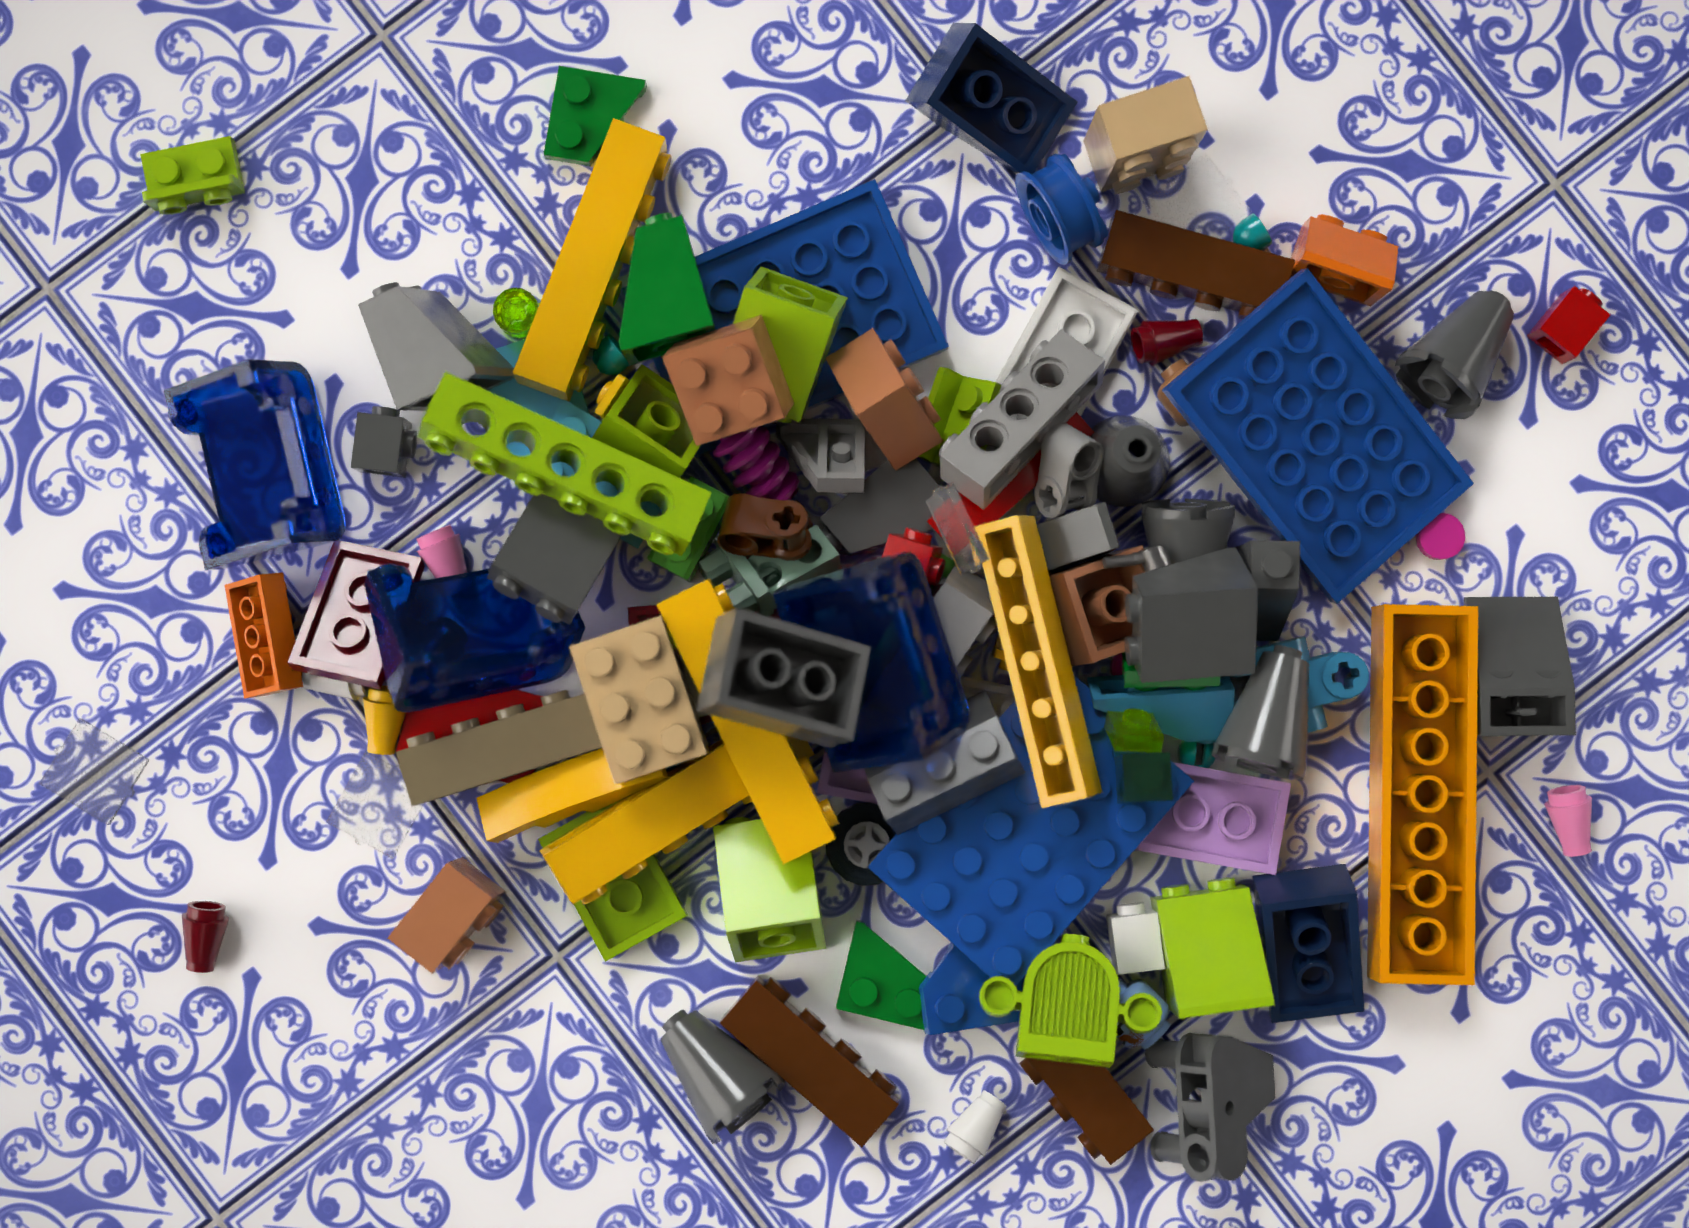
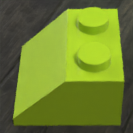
M643 364L635 372L592 436L593 439L679 478L701 446H696L673 384Z

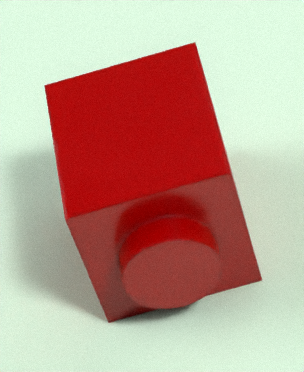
M1573 286L1558 296L1528 333L1527 337L1563 365L1575 359L1611 314L1602 308V301L1593 292Z

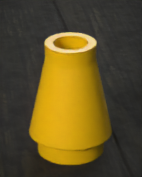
M382 685L381 690L368 687V696L363 697L368 739L367 752L379 755L395 754L397 739L409 705V700L405 699L406 689L391 685Z

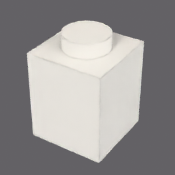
M1144 902L1117 905V913L1106 915L1112 965L1116 973L1121 975L1165 969L1158 912L1153 909L1145 910Z

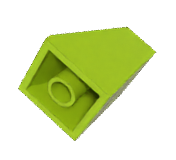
M761 266L744 287L733 324L762 315L794 401L786 417L777 421L791 423L794 420L800 423L810 404L848 297Z
M736 817L726 820L723 825L713 826L725 932L735 963L827 949L812 851L783 864L761 819L750 820L746 817Z
M1234 877L1220 878L1207 881L1208 889L1190 891L1189 884H1178L1162 887V895L1150 897L1152 909L1158 912L1165 969H1161L1165 1002L1173 1014L1182 1019L1275 1005L1249 887L1242 884L1236 885Z

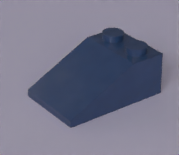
M953 23L905 100L938 126L1016 174L1022 171H1027L1030 174L1035 173L1078 103L976 23Z
M1346 864L1277 872L1276 875L1262 874L1252 876L1256 920L1275 1004L1269 1006L1271 1022L1278 1023L1364 1012L1358 898Z

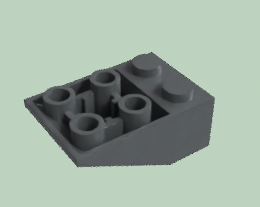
M1558 596L1464 597V606H1478L1477 736L1576 735L1575 686Z

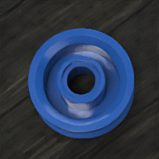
M1056 153L1049 156L1047 166L1033 174L1022 171L1016 175L1015 186L1023 212L1036 237L1056 262L1066 265L1071 262L1072 253L1086 245L1096 248L1103 244L1104 238L1108 237V229L1096 206V203L1100 202L1099 192L1089 177L1081 178L1066 154L1060 155Z

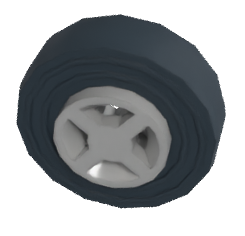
M856 803L841 810L837 815L840 824L832 827L836 839L826 844V856L833 870L846 881L860 886L879 885L883 881L869 870L867 866L896 835V832L885 821L878 804Z

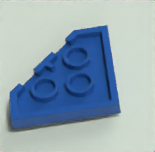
M952 943L948 946L947 953L933 972H929L919 986L924 1032L927 1035L1019 1022L1020 1011L1013 1010L1004 1017H993L982 1009L979 1002V994L982 985L990 977ZM1025 976L1017 984V991H1022Z

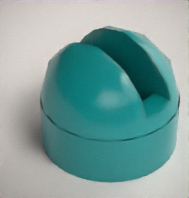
M1254 213L1242 219L1234 228V243L1258 250H1264L1272 244L1267 229Z
M610 334L602 339L598 349L593 351V362L603 374L616 375L629 366L621 352L619 342Z
M1182 741L1178 747L1180 763L1210 768L1216 758L1211 756L1214 743L1204 744L1202 765H1195L1197 741Z

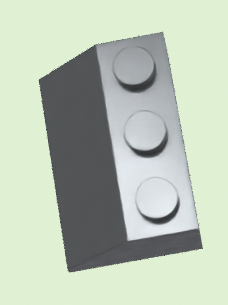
M986 690L935 714L932 720L927 718L920 721L916 727L910 726L860 751L867 780L885 821L898 835L1025 774L1024 768Z

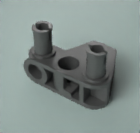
M1187 1033L1179 1041L1159 1038L1152 1046L1145 1049V1058L1148 1065L1152 1068L1175 1069L1179 1135L1163 1131L1155 1133L1150 1144L1153 1159L1157 1162L1166 1161L1182 1164L1186 1173L1192 1179L1199 1182L1213 1179L1230 1181L1238 1179L1245 1170L1248 1158L1246 1126L1276 1098L1273 1055L1231 1036ZM1196 1088L1201 1091V1101L1189 1100L1191 1092Z

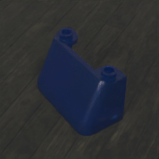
M247 359L164 390L168 417L171 423L183 434L199 435L219 519V522L205 526L200 533L199 551L205 571L221 570L324 545L342 538L346 528L344 511L314 383L304 366L293 361Z
M908 551L888 555L788 585L773 593L778 615L782 621L871 647L853 741L831 748L823 746L828 755L833 773L925 760L966 730L969 723L968 703L923 566L915 554Z
M389 563L368 570L365 580L366 596L388 692L395 709L400 712L419 711L541 685L560 678L569 670L573 662L569 646L580 643L586 628L579 611L570 625L562 620L559 623L552 622L535 610L536 605L520 596L518 599L507 597L495 589L493 586L494 582L487 578L490 569L413 583V577L407 567Z

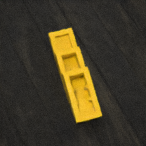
M603 748L557 763L476 798L486 841L499 843L533 826L549 827L580 811L594 813L668 778L666 768L615 785Z

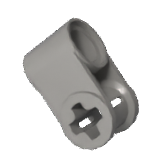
M1058 423L1049 429L1041 444V460L1038 480L1034 489V498L1040 513L1049 519L1060 517L1069 509L1081 510L1093 506L1097 499V485L1100 467L1104 458V449L1099 442L1067 423Z

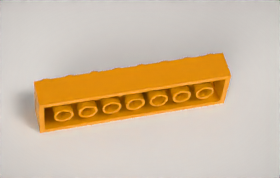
M1382 604L1371 607L1367 977L1378 983L1475 985L1478 606Z

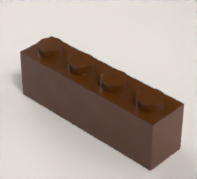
M1116 210L1110 220L1108 237L1105 238L1096 272L1106 274L1105 280L1116 285L1130 287L1135 282L1149 286L1151 294L1162 298L1176 299L1178 294L1195 299L1194 305L1205 310L1218 312L1221 310V307L1239 312L1238 317L1243 320L1290 279L1295 260Z
M758 975L722 1016L720 1024L862 1148L899 1105L898 1097L893 1093L897 1086L880 1070L876 1069L871 1074L860 1065L858 1061L862 1058L861 1054L847 1041L841 1038L835 1043L823 1032L827 1025L807 1007L800 1012L787 1000L790 998L791 993L777 980L770 977L765 982Z

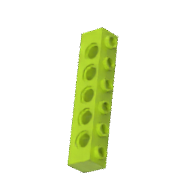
M448 372L444 373L421 420L418 438L424 440L427 447L439 454H456L469 460L470 465L481 473L487 475H496L498 473L513 480L520 490L528 494L541 495L542 493L558 500L559 505L566 511L576 515H585L587 513L602 520L604 526L609 530L621 535H629L631 533L647 540L650 548L666 555H673L674 553L680 556L683 555L691 542L712 493ZM467 422H476L484 427L486 433L481 436H473L468 434L462 425ZM512 442L523 443L530 450V454L527 456L514 455L509 451L507 444ZM555 462L567 463L572 467L575 474L568 477L561 476L553 470L551 464ZM596 483H611L616 487L618 495L608 497L601 494L596 487ZM645 501L655 503L661 509L662 515L658 517L647 515L642 510L640 503Z

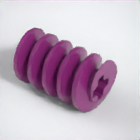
M758 426L720 438L721 443L714 449L713 454L715 457L727 454L731 456L723 465L725 472H732L737 469L741 471L733 480L734 487L739 488L749 484L750 488L744 494L776 500H791L797 494L799 478L795 472L788 471L790 467L789 462L785 457L779 456L780 448L777 443L769 441L771 435L766 427Z

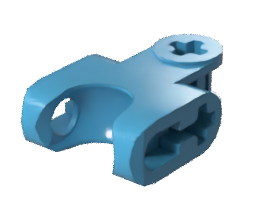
M1305 636L1256 647L1255 666L1264 651L1273 652L1275 645L1287 646L1303 652L1301 659L1310 664L1308 733L1328 727L1323 705L1359 695L1366 688L1369 680V670L1366 663L1358 655L1350 652H1330L1310 657ZM1338 664L1342 668H1349L1351 671V676L1344 678L1345 686L1341 682H1334L1332 680V674L1339 671ZM1251 674L1233 675V676H1230V677L1239 678V677H1243V676H1247V675H1251Z

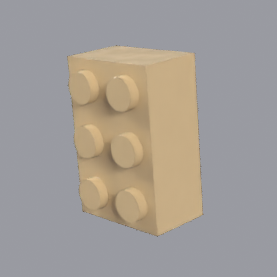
M1186 76L1098 105L1083 142L1100 192L1113 189L1115 194H1120L1140 186V179L1156 174L1158 180H1163L1184 171L1183 165H1186L1191 160L1193 153L1198 149V145L1208 131L1191 78Z
M662 616L569 646L615 785L711 753L673 638Z

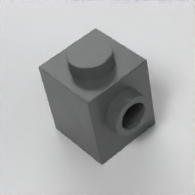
M373 406L371 414L357 412L351 468L361 473L406 477L408 458H414L416 453L417 431L411 430V422L404 417H399L400 410Z

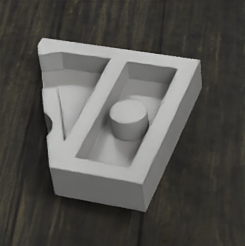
M802 418L800 423L794 420L791 423L776 422V437L817 492L838 494L864 493L865 427L859 419Z

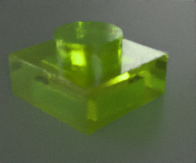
M1136 708L1126 709L1124 712L1107 711L1104 728L1114 751L1161 753L1164 735L1153 713Z

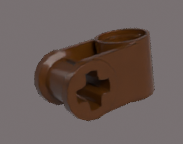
M734 494L727 500L717 543L723 550L739 556L754 555L795 561L803 558L812 546L811 534L808 528H806L808 525V515L800 503L792 500H776L755 497L749 494ZM789 513L793 514L794 522L790 521ZM783 540H787L788 549L784 547Z

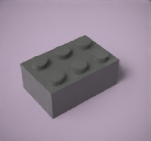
M735 608L716 617L697 711L829 748L853 741L871 647Z

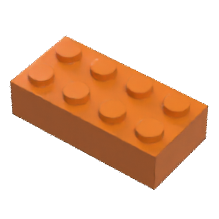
M283 572L259 574L225 584L244 699L268 696L303 687L302 672L292 670L287 663L296 640Z

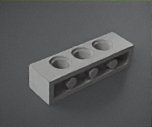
M1062 329L1049 342L1043 340L1034 349L1029 363L1020 372L1013 371L1005 379L1000 388V393L991 403L984 402L975 410L966 429L960 435L953 434L945 441L939 452L940 478L984 510L1041 450V444L1047 431L1058 423H1066L1102 385L1105 360ZM1043 383H1053V384H1055V385H1057V386H1056V387H1052V388H1047V387L1041 386L1040 384H1043ZM1013 414H1024L1028 417L1025 419H1014L1010 416ZM984 445H993L998 449L994 451H984L980 449V447Z

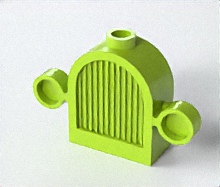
M1062 934L1061 943L1052 945L1037 955L1028 968L1022 991H1017L1014 983L1008 978L995 976L984 982L979 994V1002L982 1009L993 1017H1004L1013 1010L1020 1011L1016 1057L1110 1068L1114 1063L1117 1022L1124 1023L1134 1033H1149L1156 1028L1161 1020V1006L1155 997L1147 993L1134 994L1126 1003H1119L1120 985L1113 965L1099 950L1089 946L1090 938L1088 936L1079 934Z

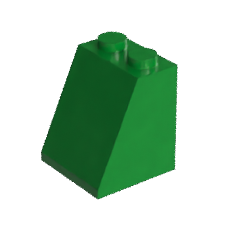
M672 213L657 214L647 218L645 226L636 228L619 335L621 352L630 366L663 357L674 343L716 330L682 215L673 217Z

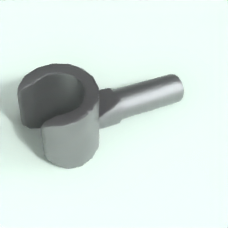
M1162 546L1146 548L1129 555L1103 557L1102 560L1104 569L1136 566L1142 563L1145 572L1171 565L1167 550Z

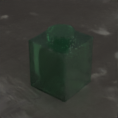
M1170 752L1128 753L1115 757L1117 804L1161 803L1173 800Z

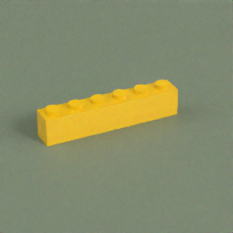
M613 118L513 370L517 383L570 402L574 390L581 392L589 373V366L584 363L590 348L597 350L603 339L606 323L601 322L607 305L614 307L619 298L623 282L618 280V276L624 263L631 264L636 228H638L640 221L645 223V220L651 216L655 204V197L651 196V192L656 179L664 181L670 167L672 155L667 154L666 138L664 136Z
M1015 515L973 527L1041 807L1045 808L1102 793L1035 516Z
M711 578L656 604L699 693L702 688L716 617L735 609L723 583L714 586ZM711 715L782 863L786 864L835 840V832L832 827L840 824L828 798L819 801L811 785L819 781L807 755L798 758L790 742L796 738Z
M797 738L790 741L798 758L805 755L810 758L815 755L807 741ZM722 739L709 746L711 753L682 762L667 772L668 778L622 799L539 850L572 904L581 900L585 905L596 900L607 892L608 889L605 884L622 875L624 879H628L638 874L648 866L645 859L660 850L664 854H668L678 849L688 841L686 834L700 825L704 829H708L720 823L728 816L726 809L737 802L742 801L744 805L753 802Z

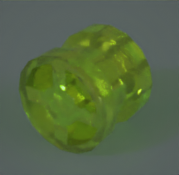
M523 288L504 290L497 296L493 304L495 322L506 335L514 339H526L539 303L530 292ZM514 320H522L520 322H514L513 325L511 324Z

